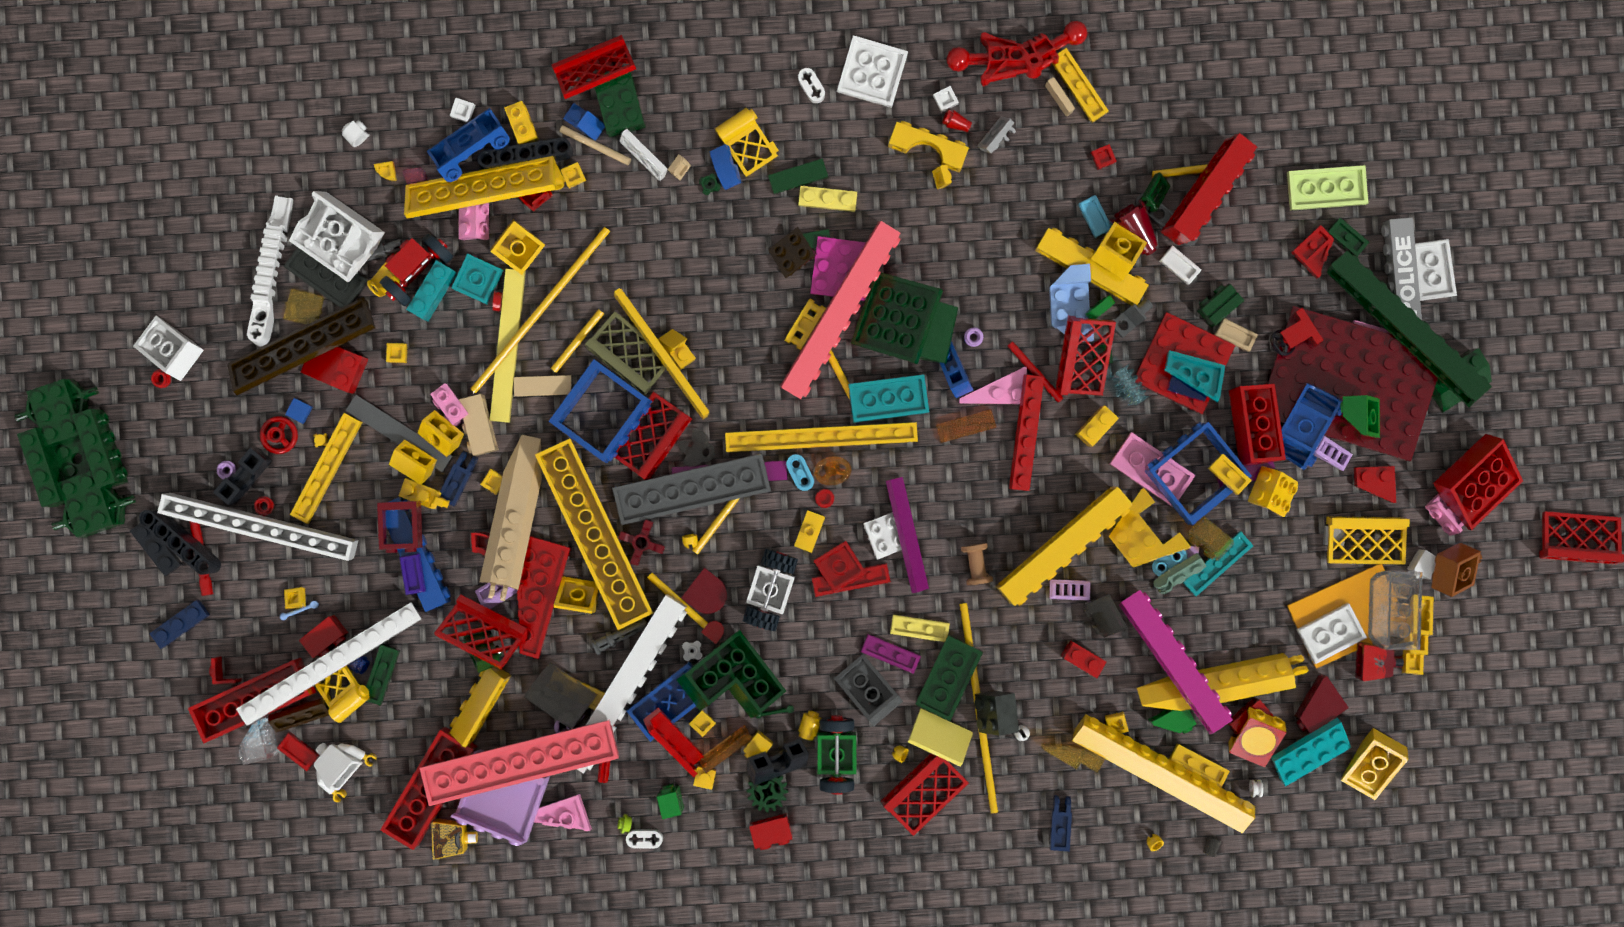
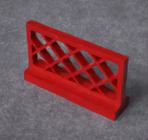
M622 35L551 64L565 99L636 70ZM612 62H617L615 66H610ZM595 69L599 70L597 74L593 73ZM577 77H581L579 81H575Z
M1068 315L1055 388L1060 395H1068L1070 393L1103 396L1116 326L1114 320L1086 319ZM1082 324H1090L1093 328L1085 335L1081 333ZM1103 325H1109V332L1102 337L1097 330ZM1096 332L1100 339L1091 345L1087 338ZM1085 340L1089 348L1080 354L1077 350L1078 345ZM1104 342L1106 349L1098 355L1094 348ZM1093 351L1097 357L1088 364L1083 357ZM1082 359L1086 366L1077 372L1074 369L1075 363ZM1100 360L1103 364L1102 369L1095 373L1091 367ZM1090 369L1094 375L1084 382L1080 375ZM1076 378L1082 381L1083 384L1078 388H1071V384ZM1097 378L1100 382L1098 390L1090 389L1088 385Z
M655 392L651 394L649 399L652 402L655 398L660 400L662 409L652 411L650 407L646 415L650 416L651 425L641 427L640 423L634 430L639 431L640 441L630 442L629 438L627 443L623 446L620 445L616 451L618 452L621 447L627 446L629 456L621 458L617 455L614 457L645 480L651 479L692 420L691 417ZM674 410L678 413L673 421L667 422L666 411ZM662 412L664 422L654 424L653 414ZM664 425L665 434L661 437H656L655 427ZM651 428L653 438L643 440L642 430ZM654 441L653 451L645 453L644 443ZM641 444L642 454L632 456L631 445ZM643 457L644 464L638 470L634 467L633 458Z
M1544 511L1542 512V550L1539 551V558L1615 565L1624 563L1621 517ZM1549 517H1555L1558 520L1559 524L1555 528L1549 524ZM1570 518H1573L1579 524L1574 530L1566 523ZM1588 520H1593L1598 527L1591 531L1585 523ZM1608 521L1615 522V530L1612 533L1604 526ZM1561 526L1569 532L1564 539L1556 532ZM1581 527L1588 534L1583 540L1575 533ZM1599 529L1607 535L1602 542L1595 535ZM1552 534L1560 541L1556 546H1549V537ZM1571 536L1579 543L1575 548H1571L1566 542ZM1590 538L1598 544L1594 549H1590L1585 544ZM1609 539L1615 543V551H1610L1604 545Z
M460 594L456 600L457 604L434 632L435 636L502 670L520 643H524L527 639V628ZM459 611L465 614L466 619L455 621L454 616ZM478 621L482 623V627L471 629L470 622ZM467 623L469 630L457 632L456 625ZM452 626L455 633L448 635L442 632L445 628ZM493 629L498 631L499 636L487 637L486 631ZM484 632L485 639L474 641L472 634ZM470 635L472 642L462 643L459 641V637ZM512 638L515 640L513 645L504 647L503 639ZM500 640L502 647L490 649L489 642ZM487 644V651L479 652L476 650V645ZM503 652L504 657L499 662L493 659L492 654Z
M930 753L881 800V803L914 836L963 790L969 782L949 761ZM944 762L948 766L947 774H937V768ZM926 778H934L933 787H923V781ZM937 778H947V787H937ZM950 778H959L962 783L957 787H950ZM912 791H920V800H909V794ZM923 791H933V800H923ZM936 791H947L946 798L944 800H936ZM899 804H906V814H897L894 809ZM909 804H919V814H909ZM922 804H933L932 811L928 814H922ZM909 817H919V823L912 829L908 825Z

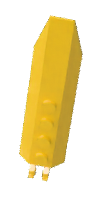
M1284 653L1201 669L1198 672L1206 676L1209 682L1207 683L1211 690L1214 689L1218 693L1220 703L1296 688L1295 676L1305 674L1309 670L1307 666H1299L1294 669L1291 667V665L1304 661L1302 655L1288 658ZM1169 676L1137 688L1142 706L1177 711L1191 709Z

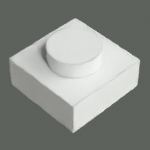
M951 86L933 94V98L941 113L959 104Z
M455 98L450 117L467 123L470 122L475 104Z

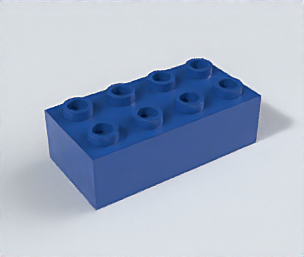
M690 661L627 710V713L650 742L655 738L648 732L643 719L659 707L675 723L696 707L676 680L693 666Z

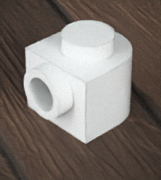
M360 120L349 122L342 129V136L353 147L362 144L370 135L365 131L367 127Z

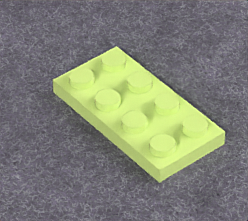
M1365 165L1287 172L1290 210L1368 204Z

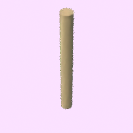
M564 125L560 128V133L626 165H629L631 162V158Z

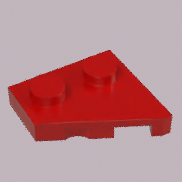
M1320 225L1291 253L1317 279L1322 274L1321 270L1324 262L1327 260L1328 251L1332 246L1334 238Z
M1395 466L1354 468L1356 488L1383 498L1390 503H1396Z

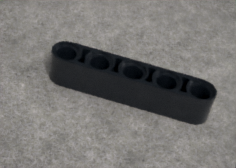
M556 138L508 146L502 149L484 150L478 155V163L483 169H489L553 156L555 161H562L572 157L573 147L567 139ZM568 146L565 152H559L560 147ZM543 149H549L546 155H540ZM524 152H530V155L527 158H522V154ZM506 155H511V158H510L509 161H507V162H504V161H503V158H504ZM487 158H492V161H491L490 164H488V165H485V164H484V161H485Z
M158 509L144 510L140 513L139 521L141 525L198 574H213L220 570V560L170 516L157 513Z

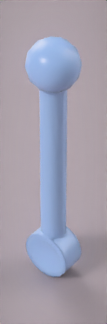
M312 601L310 605H307L306 607L296 609L289 613H281L280 619L286 620L287 617L291 615L297 614L310 608L315 609L319 606V603L317 601Z

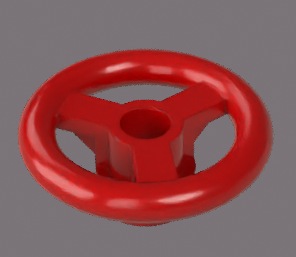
M275 416L268 419L260 430V441L263 447L274 454L289 452L298 440V431L295 424L283 416ZM280 422L278 427L270 428L266 434L267 428L272 423ZM286 424L292 431L290 442L285 438L284 429ZM277 432L280 433L279 438H276ZM267 441L281 442L284 448H274Z

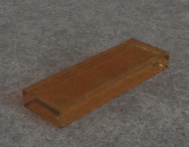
M992 409L936 424L941 443L997 428Z
M743 725L700 759L699 762L705 773H708L753 739L748 728Z

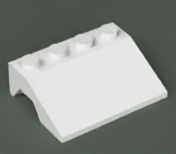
M313 191L314 203L308 215L298 221L289 241L345 281L350 282L377 249L385 232L329 193Z

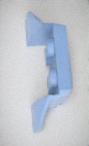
M1090 264L1070 265L1049 287L1051 326L1061 331L1064 335L1068 315L1088 319L1085 313L1090 309L1088 283L1091 282ZM1082 324L1081 333L1085 335L1093 328L1090 324ZM1094 333L1087 338L1088 342L1094 341Z

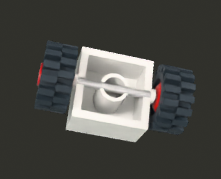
M765 549L760 564L770 568L761 565L757 566L746 601L748 604L761 608L747 606L743 622L765 630L776 631L780 616L768 612V610L780 614L784 613L795 576L790 574H794L798 562L797 558L778 551Z

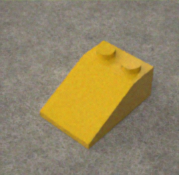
M1372 728L1360 744L1341 781L1376 800L1408 761V749L1401 743Z

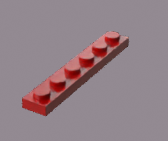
M1026 374L1023 376L1009 489L1030 491L1044 377Z

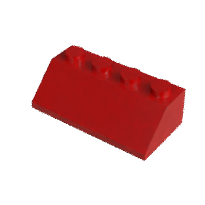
M1275 384L1240 386L1229 390L1238 459L1240 462L1247 466L1286 460Z

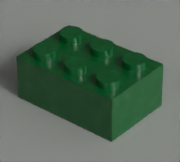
M632 72L595 87L604 125L609 137L621 135L626 129L632 132L646 128Z

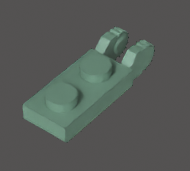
M1196 553L1153 581L1154 587L1158 589L1160 594L1165 595L1167 592L1172 591L1173 586L1183 583L1187 578L1198 574L1207 566L1200 555Z

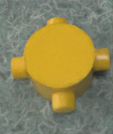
M326 433L314 435L315 447L328 444Z

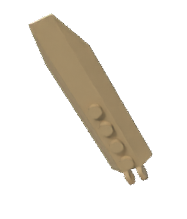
M521 435L503 472L480 577L481 583L491 584L488 598L493 599L495 594V585L503 586L500 594L501 601H505L508 587L516 590L519 589L542 480L541 467L535 454L541 452V439Z

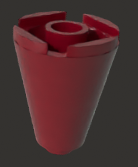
M1143 200L1137 201L1139 205L1134 206L1133 203L1114 215L1115 220L1110 219L1109 222L1111 225L1116 222L1145 240L1147 244L1141 255L1146 254L1148 256L1157 250L1155 247H1157L1158 243Z

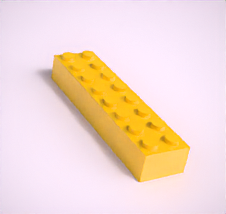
M1110 487L995 587L1013 606L1017 604L1019 606L1028 599L1026 597L1031 592L1035 593L1042 587L1041 583L1046 579L1048 581L1056 576L1057 569L1060 567L1064 568L1071 563V557L1075 554L1080 555L1087 548L1086 544L1091 541L1092 543L1101 537L1100 532L1113 527L1116 524L1115 519L1128 514L1131 511L1129 507L1133 505L1119 487Z

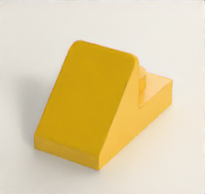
M672 329L658 338L679 370L695 361V356L685 344L687 338Z

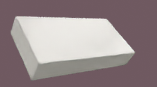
M1173 245L1159 260L1187 285L1201 271L1197 265Z

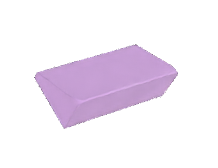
M490 583L475 590L480 604L491 609L503 602L500 600L503 586L495 585L493 599L488 598ZM508 587L505 600L516 594L517 590Z

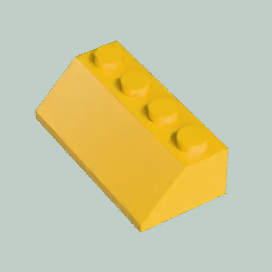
M497 667L480 672V681L478 684L474 683L469 691L471 694L469 700H465L459 709L462 711L459 717L456 716L450 724V727H452L450 734L463 747H467L475 740L512 676L511 674Z

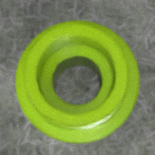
M627 814L619 817L617 829H620V833L624 834L630 831L632 817H629Z

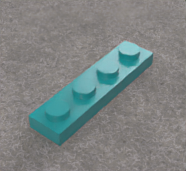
M1239 531L1204 562L1207 567L1198 574L1187 578L1183 584L1194 596L1199 595L1249 551L1253 544Z

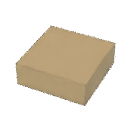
M678 154L668 168V171L675 178L681 180L691 165L684 157Z

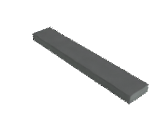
M359 395L354 396L345 410L398 445L406 440L437 459L435 468L441 472L445 471L454 457L451 454L446 457L417 434V432Z

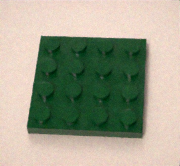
M880 273L875 282L872 280L871 290L866 297L851 344L918 364L943 290Z

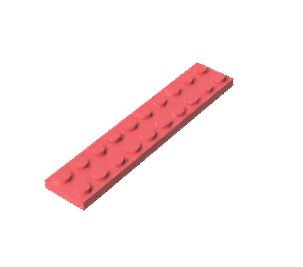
M609 719L420 767L428 805L432 806L619 758V753Z

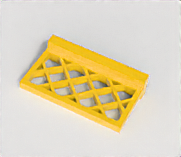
M1326 516V524H1328L1327 563L1406 564L1407 527H1409L1410 519L1403 517ZM1334 529H1341L1345 533V536L1339 542L1334 538ZM1356 529H1360L1365 534L1358 542L1351 536ZM1375 530H1380L1384 535L1376 542L1370 534ZM1394 530H1401V538L1395 542L1389 535ZM1349 537L1354 545L1346 551L1341 543ZM1368 537L1374 545L1368 551H1365L1360 544ZM1387 538L1393 545L1385 552L1379 544ZM1339 547L1345 554L1340 559H1333V551ZM1358 547L1364 554L1359 559H1354L1350 553ZM1377 547L1383 555L1379 559L1374 560L1369 554ZM1397 548L1400 551V560H1393L1388 554Z

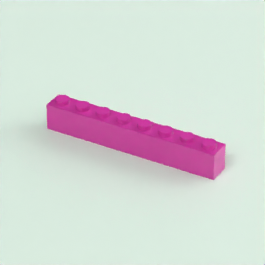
M1141 590L1137 591L1119 604L1120 608L1210 735L1233 721L1230 717L1232 716L1230 710L1226 706H1222L1218 693L1214 689H1210L1206 676L1198 672L1195 668L1197 667L1196 662L1184 652V645L1179 640L1176 641L1171 627L1168 624L1165 625L1161 620L1163 617L1159 610L1151 606L1149 596L1145 592L1142 593Z

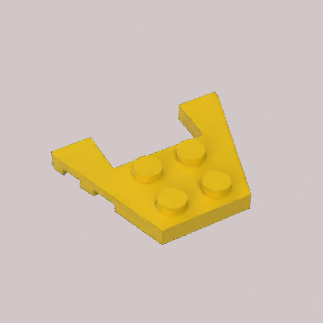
M1145 488L1141 489L1132 502L1133 505L1129 507L1131 511L1120 519L1109 535V538L1132 567L1191 548L1180 532L1165 544H1162L1139 515L1155 503Z

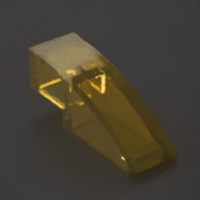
M1046 743L1041 746L1044 751L1075 769H1078L1082 763L1098 773L1105 761L1103 757L1079 746L1060 743Z

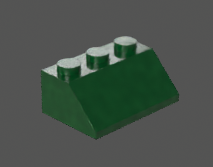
M939 302L920 360L946 364L958 307Z
M1479 348L1468 350L1460 356L1464 361L1469 362L1480 376H1484L1489 383L1492 382L1490 365ZM1437 379L1432 397L1440 410L1445 412L1461 402V400Z

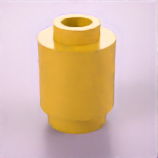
M809 710L808 713L803 714L798 729L799 737L813 741L820 727V719H822L819 717V713Z

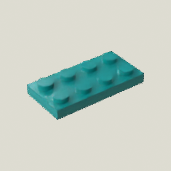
M924 375L848 384L853 423L929 413Z
M1336 718L1276 753L1271 759L1281 782L1286 787L1352 747L1342 722Z

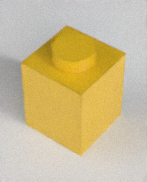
M758 730L744 747V756L748 759V757L765 751L767 753L773 745V741Z

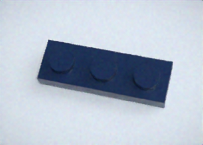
M196 600L149 634L158 647L163 649L210 614L200 600Z

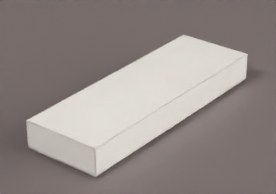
M628 129L624 130L620 143L661 181L668 169Z

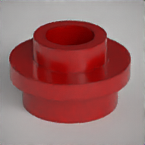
M158 369L153 372L151 381L156 387L165 388L170 385L171 376Z
M259 497L254 503V509L259 515L266 516L272 513L274 503L269 497ZM264 502L267 504V509L265 510L262 508Z

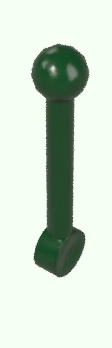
M789 705L787 708L762 712L755 716V718L760 719L762 716L783 712L793 713L794 707Z

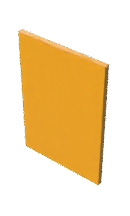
M1382 564L1370 567L1287 605L1292 620L1298 629L1330 611L1349 603L1367 636L1361 642L1371 644L1405 629L1408 621ZM1357 643L1317 664L1313 663L1314 667L1317 669L1357 651Z

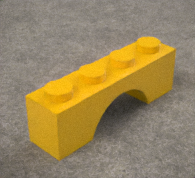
M901 121V123L896 122L889 141V148L906 154L917 145L931 146L939 153L942 165L947 164L948 169L960 173L969 149L965 143L957 140L952 142L947 140L948 137L937 134V136L930 134V131L925 128H913L910 123Z

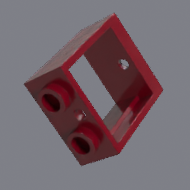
M421 501L377 503L379 550L385 549V553H397V549H405V552H417V548L423 547ZM412 509L413 543L387 544L386 510Z

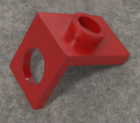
M222 656L211 658L209 674L212 677V684L242 681V678L223 679Z

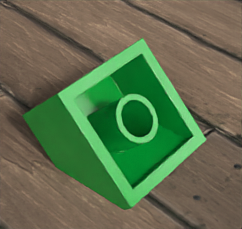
M1368 395L1343 396V401L1340 404L1343 417L1362 435L1380 438V399Z

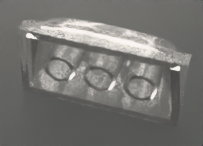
M1382 571L1376 573L1370 579L1368 637L1379 648L1385 650H1420L1423 572Z

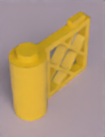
M744 108L714 128L721 141L730 147L731 155L745 177L778 156L776 152L779 151L773 141L769 143L755 120L758 117L753 109L748 110V108ZM755 129L760 135L759 144L748 142L749 133ZM736 142L745 143L743 154L735 153L731 145ZM747 144L758 146L756 157L745 155ZM760 147L768 148L772 156L767 159L758 158ZM744 157L755 159L754 167L749 171L743 166Z
M347 665L332 674L338 675L336 686L330 685L331 675L325 678V684L321 682L315 684L329 707L328 713L330 717L338 723L343 722L370 697L368 688L358 684ZM342 677H347L350 685L341 687ZM329 688L336 689L335 698L333 699L329 696Z

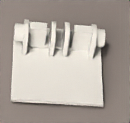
M893 512L864 523V529L867 532L868 540H870V545L877 560L902 550Z

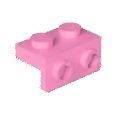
M489 203L459 208L460 240L489 239Z
M443 384L430 394L434 405L445 414L444 418L452 425L459 426L464 422L463 418L468 415V412L448 384Z
M1439 494L1425 506L1429 514L1436 519L1443 531L1449 536L1463 531L1461 527L1464 524L1441 499Z

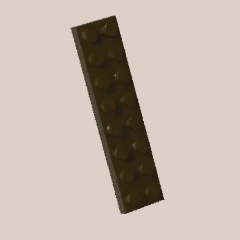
M363 297L228 363L233 392L236 395L246 392L375 329L368 301Z

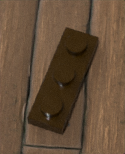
M321 698L269 715L268 723L277 733L329 716V707L325 700Z

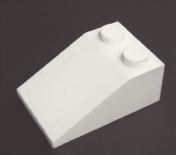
M158 316L154 317L133 345L134 348L163 372L180 381L204 351L195 342Z

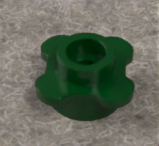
M711 173L699 179L704 195L720 190L721 186L717 183L716 174Z

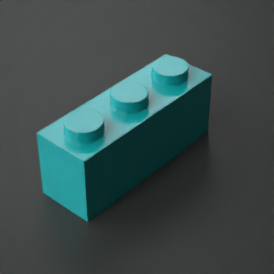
M436 260L406 310L428 322L456 277L457 272Z

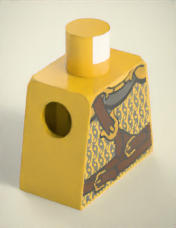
M435 819L432 822L433 859L463 854L467 850L468 844L478 842L477 831L467 832V825L446 819Z

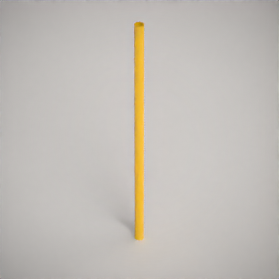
M606 227L599 232L470 388L474 393L480 390L609 234L610 231Z
M961 603L960 611L965 643L973 646L967 603ZM977 666L971 677L974 702L975 694L980 693ZM979 732L990 812L998 813L987 734Z

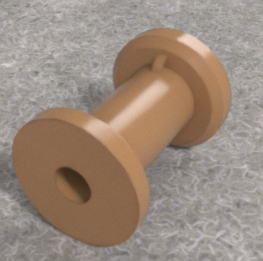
M987 543L961 547L963 553L967 552L971 578L967 579V585L993 582V577L986 573L983 550L987 549Z

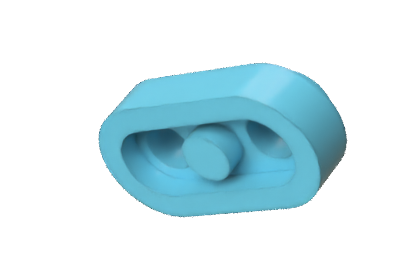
M797 454L790 456L786 465L795 485L802 491L811 489L814 485V478L804 458ZM793 461H799L800 466L794 468L792 465ZM802 478L808 479L807 485L801 483Z
M1187 550L1176 552L1180 554V559H1175L1174 554L1156 559L1152 564L1153 572L1157 576H1161L1164 572L1188 558ZM1159 564H1163L1165 566V570H1160Z

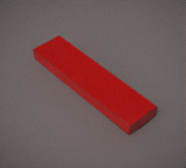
M887 563L864 567L865 575L836 593L891 582ZM823 576L812 578L815 597L833 594Z

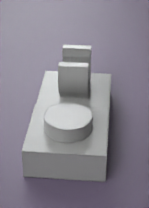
M1000 117L977 145L981 151L992 153L999 147V143L1002 140L1009 141L1010 139L1006 136V133L1008 131L1010 133L1016 132L1012 127L1014 122L1010 118Z

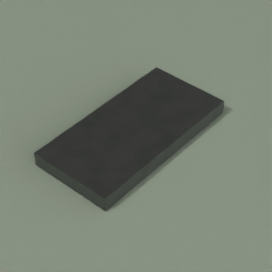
M298 247L283 266L340 308L353 303L368 281L357 272L351 281L347 282Z

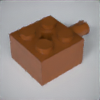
M1458 543L1438 553L1435 557L1436 565L1432 574L1431 588L1453 597L1474 586L1478 564L1482 562L1480 560L1482 559L1481 551L1463 543Z

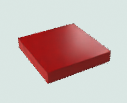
M847 541L842 542L813 560L833 593L866 574L865 569Z

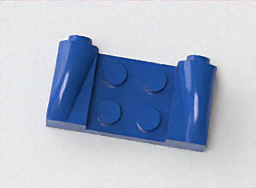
M489 108L427 150V153L442 177L447 182H453L462 175V170L458 163L468 159L471 154L481 150L488 143L494 149H502L509 143L510 138L498 118Z
M1311 383L1306 384L1281 429L1287 460L1303 470L1307 469L1308 466L1312 467L1317 459L1314 456L1320 442L1333 419L1337 415H1342L1340 409L1342 399Z

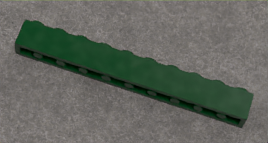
M1346 251L1330 265L1326 273L1469 408L1492 387L1484 376H1480L1469 362L1464 361L1460 357L1457 350L1447 345L1442 336L1431 330L1427 322L1422 321L1412 308L1407 307L1398 295L1393 294L1387 288L1383 281H1379L1369 268L1364 267L1355 255Z

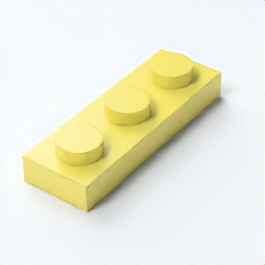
M800 186L798 206L855 212L857 192Z

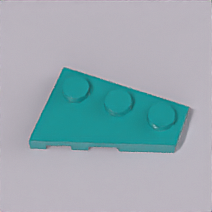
M1169 350L1164 370L1218 402L1221 396L1225 365Z

